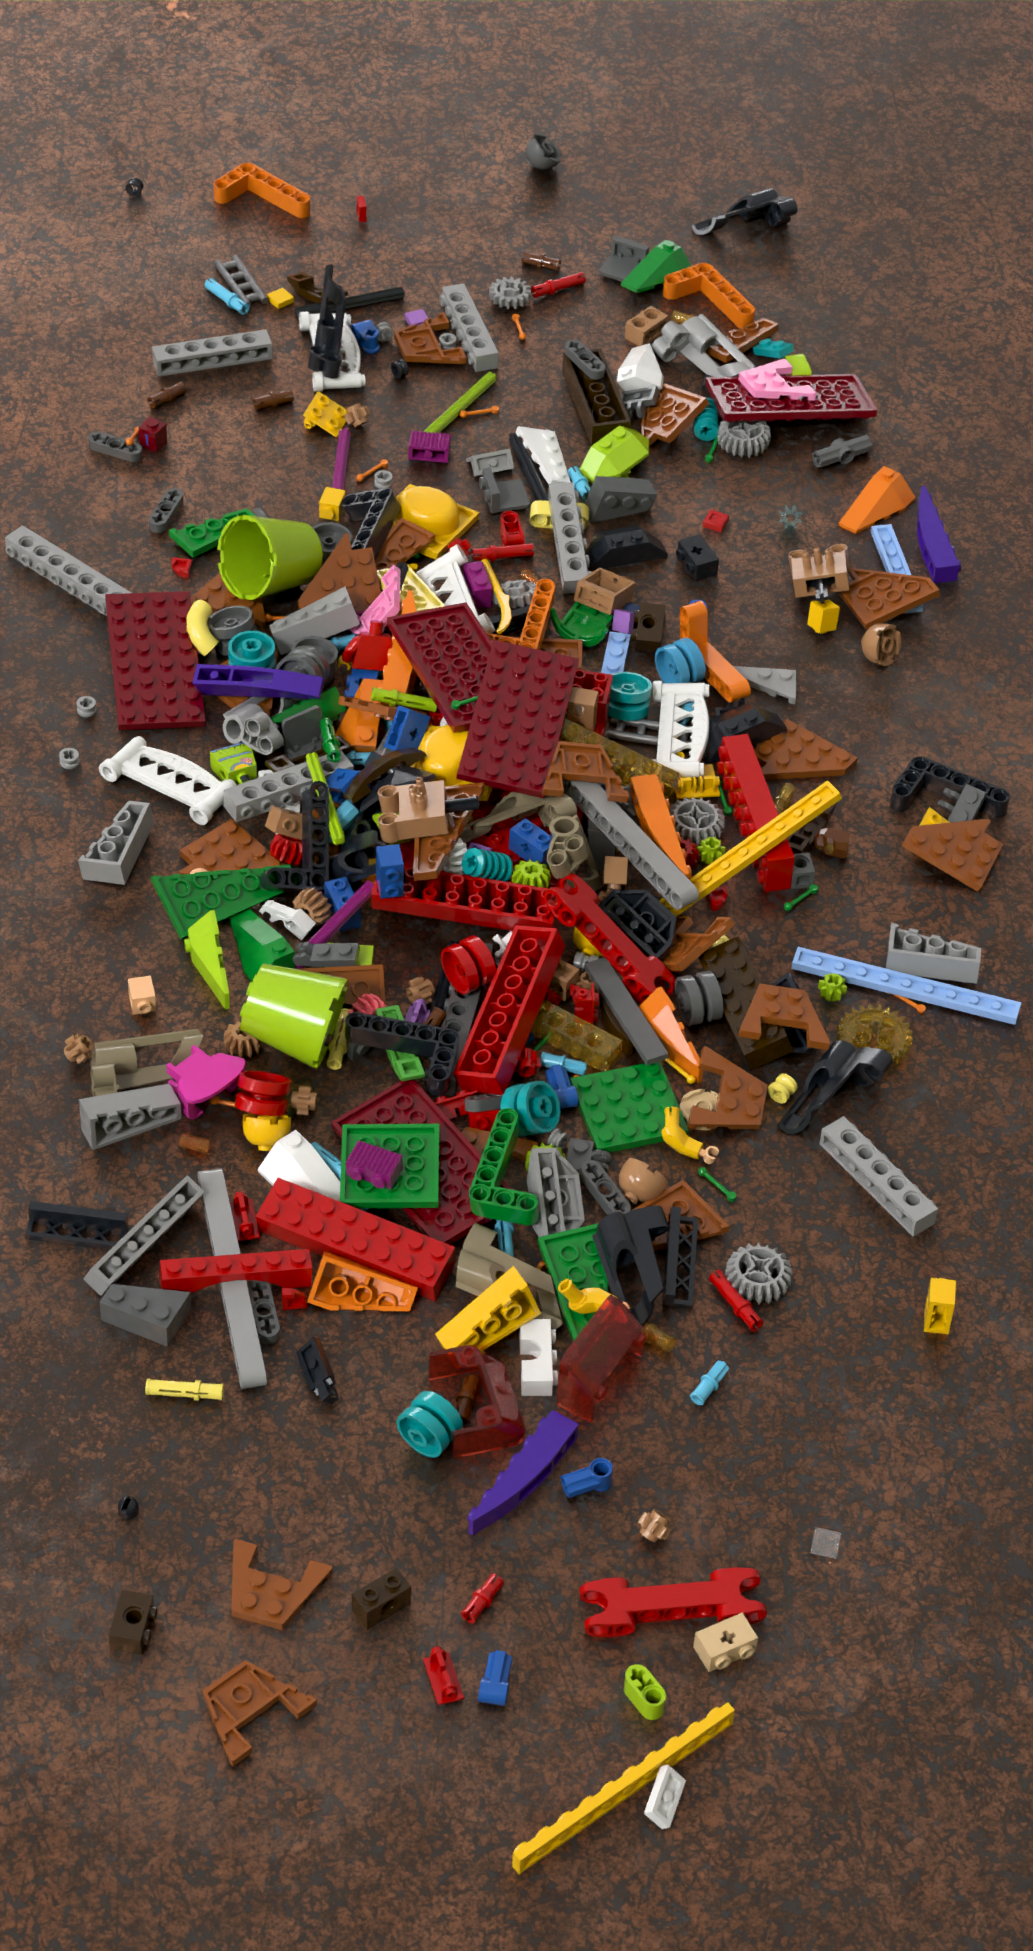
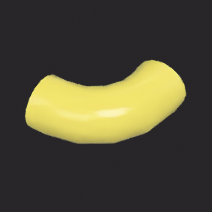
M197 600L192 604L186 616L187 632L193 645L203 656H206L219 641L212 635L207 625V621L212 615L211 606L203 600Z

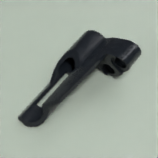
M767 188L742 197L725 214L692 225L695 234L704 235L721 229L726 225L729 217L738 214L745 221L764 215L769 226L776 227L789 223L791 216L797 214L798 208L793 198L778 196L774 189Z
M329 264L325 267L320 316L317 322L315 344L310 348L308 368L313 371H323V376L336 379L340 377L342 364L340 347L346 298L342 286L337 285L332 280L334 267L332 264ZM329 299L337 304L335 319L328 307Z
M360 820L351 824L345 830V842L340 844L338 854L329 858V876L333 880L346 877L349 884L376 874V863L369 865V859H375L376 847L387 846V844L378 840L377 831L372 830L368 822ZM357 827L361 830V834H357Z
M843 1040L833 1042L810 1071L805 1081L803 1092L777 1126L786 1134L799 1133L806 1128L819 1111V1108L823 1107L848 1078L857 1087L873 1085L884 1076L893 1064L892 1056L882 1049L869 1047L855 1048L852 1044ZM815 1085L818 1086L820 1091L804 1110L806 1116L795 1115V1111Z
M661 1206L634 1209L625 1214L620 1211L613 1212L599 1222L596 1233L592 1235L612 1295L618 1298V1304L626 1302L616 1269L627 1267L634 1262L637 1264L644 1285V1293L640 1302L634 1308L629 1309L631 1311L629 1320L622 1322L625 1329H631L635 1332L640 1331L646 1325L653 1313L654 1301L663 1292V1285L651 1243L655 1241L656 1237L670 1229Z

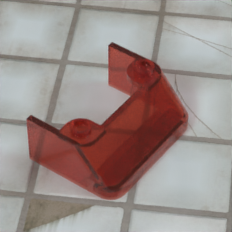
M609 1295L567 1349L559 1365L556 1404L589 1422L594 1420L595 1404L598 1400L602 1401L608 1392V1387L606 1386L608 1376L627 1351L641 1357L647 1339L643 1325L625 1304L613 1295Z
M473 1345L429 1352L428 1355L429 1381L478 1371L489 1406L482 1407L477 1411V1426L453 1431V1458L516 1446L525 1439V1425L504 1363Z

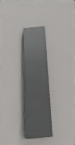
M603 957L585 963V971L645 1064L650 1065L668 1059L667 1050L606 958Z

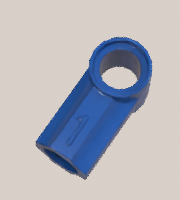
M560 1064L551 1066L550 1069L546 1070L545 1076L548 1084L552 1086L557 1094L560 1109L577 1107V1091L575 1086H571L566 1068L560 1066Z
M597 1458L588 1467L562 1475L561 1483L566 1497L571 1498L592 1490L600 1492L608 1490L613 1482V1467L609 1460Z
M496 1650L493 1653H489L484 1678L482 1677L478 1702L500 1706L506 1705L512 1656H509L505 1651Z

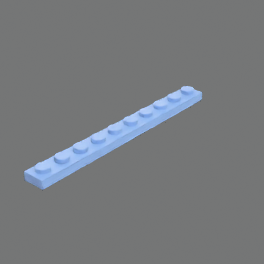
M802 947L797 948L791 969L823 977L825 974L835 973L845 978L846 983L1014 1025L1016 1024L1021 1007V1002Z

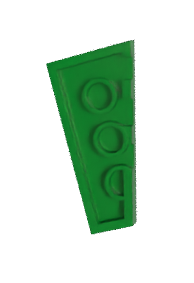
M248 508L224 514L221 519H206L205 523L196 526L192 523L185 525V529L178 531L176 528L170 529L169 537L194 558L218 546L222 530L231 519L243 515H256Z

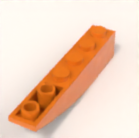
M408 590L406 599L403 598L402 614L417 612L412 590ZM392 636L393 646L388 650V664L383 668L384 679L383 682L379 683L378 688L390 691L397 689L398 692L412 694L417 673L395 637Z
M657 774L631 777L629 793L642 831L688 879H691L692 872L690 865H686L685 849L680 847V834L675 831V819L669 813V800L664 798L663 782H659Z

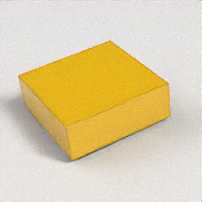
M284 288L267 294L269 302L277 309L294 303V297Z

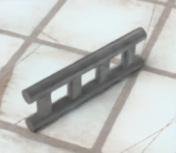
M233 255L232 261L222 264L219 259L214 261L217 270L232 291L239 295L242 301L249 304V306H251L250 302L260 300L263 304L269 301L237 255ZM237 268L240 272L230 274L227 270ZM244 278L247 281L246 283L237 285V283L235 282L236 280ZM253 289L255 292L246 296L243 291Z
M611 717L610 723L616 724L615 730L608 729L607 738L658 745L657 736L645 735L646 729L659 730L658 721L644 719L625 721ZM625 725L638 727L637 733L624 732ZM692 733L681 735L679 740L684 743H690L691 741H688V736L692 735Z

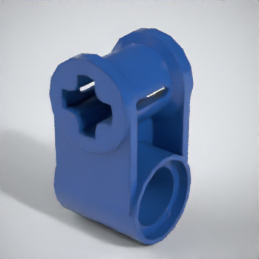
M370 319L351 324V330L365 353L373 354L380 350L377 339L379 331Z

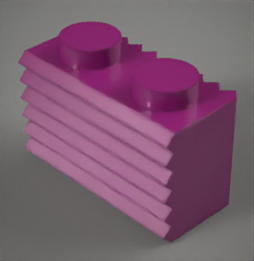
M411 431L408 452L409 460L448 463L451 450V434Z
M482 561L463 565V577L476 609L491 607L493 602V586Z
M361 1140L357 1141L346 1161L347 1175L356 1181L362 1179L371 1182L377 1188L385 1187L392 1189L403 1170V1156L401 1154L393 1153L387 1149L384 1150L378 1146L375 1147Z

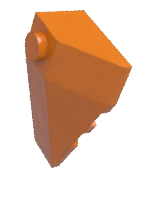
M883 466L871 478L840 520L838 526L856 534L873 526L876 521L882 518L886 520L895 512L901 513L905 511L915 501L916 497L900 473Z
M363 679L354 698L383 703L371 701L373 687L378 688L379 683L383 682V680ZM349 707L335 735L336 737L341 736L352 746L351 750L356 752L376 751L378 748L381 718L374 716L372 712Z
M658 987L639 1006V1009L667 1050L668 1057L689 1075H694L696 1078L695 1082L700 1083L703 1076V1069L698 1068L700 1058L692 1042H686L685 1028L682 1022L677 1023L672 1013L676 1010L672 1001L663 988Z
M324 1251L307 1303L336 1311H410L418 1287L352 1260Z

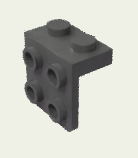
M615 235L612 238L611 255L600 267L599 274L623 281L649 254V246Z
M482 468V477L479 478L480 488L483 489L484 498L489 505L491 513L530 507V501L521 480L496 482L491 468Z
M318 705L285 718L282 721L284 754L289 759L321 749L323 737L319 722L322 720V713Z

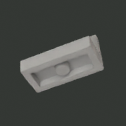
M510 449L466 458L467 462L472 464L474 477L482 475V468H491L492 473L514 469Z

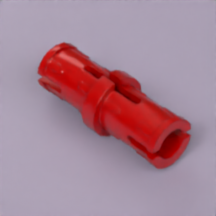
M494 1573L490 1574L482 1587L474 1591L472 1600L461 1611V1616L465 1621L470 1616L471 1618L468 1620V1623H475L482 1611L490 1607L493 1602L492 1598L504 1585V1581L500 1576L494 1581L497 1575Z

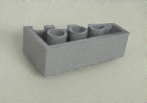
M345 586L282 619L276 620L269 626L279 652L283 655L291 652L292 645L302 637L317 636L327 638L358 626L360 623Z
M128 801L114 817V823L102 831V837L97 843L93 842L90 845L86 856L82 855L79 858L78 863L83 880L126 884L154 824L150 803Z
M891 922L886 969L918 977L977 984L981 948L954 940L950 943L945 942L941 939V936L933 934L931 937L918 934L919 930L910 928L909 931L899 928V924Z
M170 1084L79 1099L81 1130L92 1150L182 1119L181 1103Z

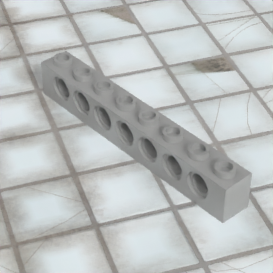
M23 525L5 537L6 553L10 557L20 561L23 565L36 571L39 575L44 576L55 585L60 586L69 594L76 596L85 604L92 606L106 616L105 594L131 593Z

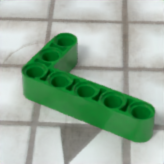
M504 1108L496 1115L469 1190L470 1208L472 1213L477 1216L522 1225H533L538 1222L540 1217L537 1197L531 1193L500 1187L520 1132L518 1113L512 1108Z

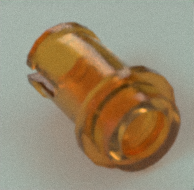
M524 569L519 576L521 580H527V583L532 581L533 584H537L541 580L531 569Z
M187 1132V1134L182 1133L179 1147H183L184 1151L190 1149L208 1154L211 1139L191 1135V1132Z

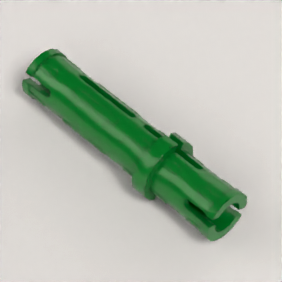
M323 718L319 722L323 737V749L327 753V759L330 762H338L341 759L340 742L336 738L332 720Z

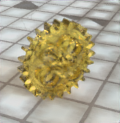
M869 1004L867 1009L860 1005L859 1011L851 1008V1014L845 1012L844 1018H840L836 1040L849 1042L855 1048H870L874 1022L877 1021L879 1026L875 1048L888 1052L892 1056L893 1062L897 1064L899 1058L904 1059L905 1053H909L913 1031L909 1029L910 1023H904L905 1016L898 1017L899 1011L891 1013L889 1006L882 1010L881 1004L877 1008H873L872 1004Z

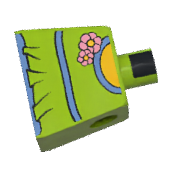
M243 742L210 751V767L221 781L231 779L236 785L257 779V766L253 751Z

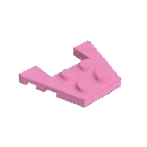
M786 359L739 372L738 380L753 397L779 399L780 395H785L793 400H798L799 396L808 397V400L812 401L816 400V392L810 385L790 387L780 376L792 374V366Z
M393 564L381 578L386 588L361 617L357 615L360 625L346 631L359 636L360 631L369 632L371 620L383 622V633L387 626V617L398 615L400 611V569Z

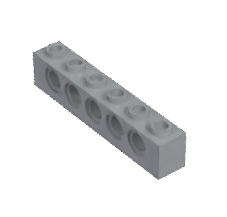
M465 284L442 287V295L439 297L441 307L445 308V314L451 320V327L456 331L457 340L461 341L464 353L468 355L469 364L473 366L475 372L497 369L498 351Z
M265 329L152 346L153 365L157 376H165L272 359V342Z
M573 482L549 484L548 500L563 594H571L576 592L578 581L591 573V571H587L589 556L584 553L587 550L586 539H582L584 525L583 522H579V519H581V507L577 506L579 494L578 490H574Z
M341 750V759L338 762H330L327 759V755L319 757L326 780L337 768L354 770V765ZM307 762L224 789L225 809L235 822H239L270 811L272 805L282 807L302 800L304 788L313 783ZM312 788L313 795H317L315 788Z
M843 1116L822 1128L820 1145L913 1237L935 1224L938 1212L935 1203L929 1200L917 1185L912 1184L905 1177L904 1173L897 1169L889 1161L888 1157L873 1145L870 1139L858 1131L853 1123H850Z
M187 1175L89 1270L83 1280L102 1296L111 1284H114L197 1203L205 1192Z

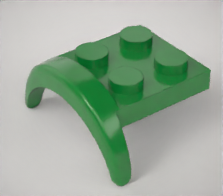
M577 601L562 621L557 616L555 608L550 609L551 620L557 633L564 639L582 640V647H593L599 644L613 623L614 613L609 615Z

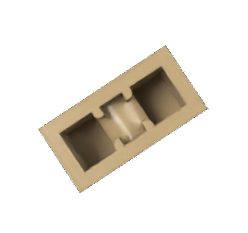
M740 1613L696 1632L693 1647L708 1672H711L715 1669H724L736 1660L751 1657L756 1652L758 1637L744 1614Z

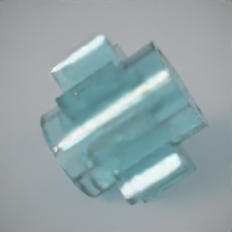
M784 505L785 511H778L781 515L778 523L784 522V529H787L789 525L796 529L795 524L797 522L802 523L799 519V515L802 512L795 511L796 505L792 509ZM791 512H793L792 516L795 517L794 521L790 520L788 523V518H786L785 516L786 514H790Z

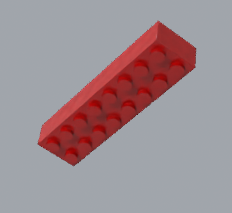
M748 734L722 737V745L718 748L720 762H717L718 775H722L723 789L728 791V802L730 806L733 805L734 819L739 821L740 835L746 839L776 818L778 812ZM787 838L751 863L752 867L757 870V881L759 884H762L764 892L791 888L795 857Z
M515 925L453 1072L461 1090L469 1089L470 1092L477 1090L478 1093L503 1095L507 1089L565 948L557 928Z
M279 1177L276 1179L255 1216L257 1227L262 1233L302 1249H309L310 1252L320 1256L326 1251L352 1260L418 1287L416 1294L436 1301L456 1263L454 1246Z

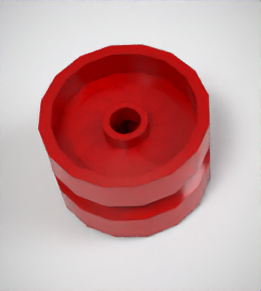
M475 935L468 936L462 939L459 944H452L441 952V962L446 977L460 994H469L477 990L478 986H485L492 982L496 973L495 962L486 944Z
M241 1071L239 1073L238 1086L243 1091L236 1094L234 1106L241 1111L252 1114L283 1116L287 1114L288 1100L283 1096L290 1093L292 1081L286 1076L271 1072Z

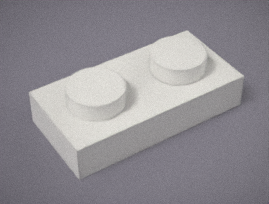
M669 1765L660 1766L644 1812L661 1829L670 1828L686 1782Z

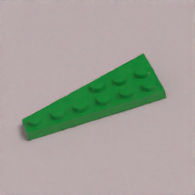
M278 865L231 871L219 870L183 875L172 874L171 876H152L150 880L179 938L183 939L188 936V929L211 910H215L218 923L285 893L263 889L259 879L262 873L271 868H291V866ZM270 874V882L276 884V878ZM291 875V882L297 886L296 877Z
M599 1223L538 1237L537 1241L548 1274L551 1275L555 1294L582 1369L605 1364L607 1361V1314L601 1312L580 1314L569 1308V1300L558 1291V1286L563 1280L569 1279L579 1290L600 1288L608 1293V1280L592 1237L596 1233Z

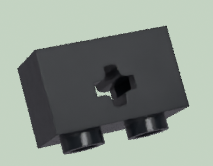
M701 534L678 540L676 557L678 561L682 562L687 573L691 574L695 581L718 574L719 558Z

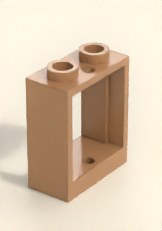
M598 568L578 581L574 601L611 615L614 613V609H620L632 601L636 582Z

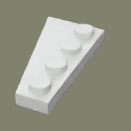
M518 426L516 434L518 437L523 438L524 447L532 452L531 458L540 465L539 470L547 483H569L570 478L556 433L551 430Z

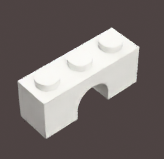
M532 1319L521 1326L519 1331L520 1355L528 1354L537 1357L534 1360H522L521 1395L552 1396L553 1386H557L558 1383L557 1370H553L552 1365L557 1364V1351L552 1350V1344H556V1330L551 1329L550 1319Z

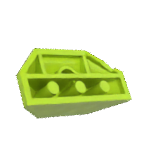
M618 426L591 446L580 467V472L592 484L596 476L621 477L649 456V439L634 429Z

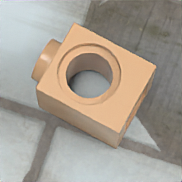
M151 976L128 979V992L133 1015L156 1012L155 993Z

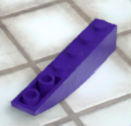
M921 486L917 511V537L922 558L934 583L957 581L958 572L961 571L960 560H957L955 556V548L950 544L949 534L945 533L943 521L938 516V509L932 503V495L928 493L926 486Z
M197 664L192 684L199 692H202V695L320 699L324 678L262 667Z
M554 1410L550 1412L547 1418L543 1417L534 1435L530 1434L526 1438L520 1453L516 1452L513 1455L507 1470H502L499 1473L493 1488L485 1491L480 1505L477 1508L473 1507L467 1517V1521H469L468 1533L474 1535L529 1497L549 1477L578 1439L579 1424Z

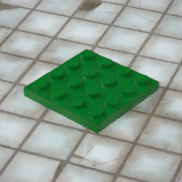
M660 1061L650 1065L644 1063L570 1078L571 1086L576 1088L578 1107L591 1141H594L595 1150H605L610 1153L664 1142L661 1133L665 1127L664 1109L669 1107L670 1112H672V1107L679 1108V1105ZM680 1110L679 1127L689 1135V1129Z
M343 1124L340 1202L355 1208H438L439 1124ZM361 1140L375 1147L378 1146L403 1156V1170L392 1189L385 1187L377 1188L371 1182L362 1179L356 1181L346 1174V1161L357 1141Z

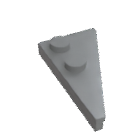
M733 666L748 681L750 687L761 692H767L773 697L781 695L789 699L788 703L795 704L796 670Z

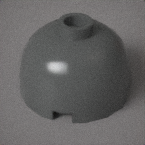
M536 133L530 139L525 149L527 162L532 168L543 171L550 170L561 161L562 155L552 141L549 143L545 140L547 136Z

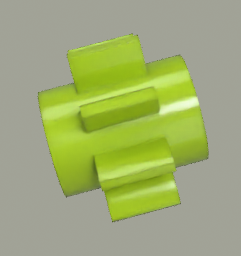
M715 837L701 840L700 846H698L699 856H702L701 861L709 865L725 854V846H721V840Z
M835 973L825 974L824 980H819L818 989H820V997L823 996L827 1001L831 1002L840 1001L841 995H846L847 992L846 979Z

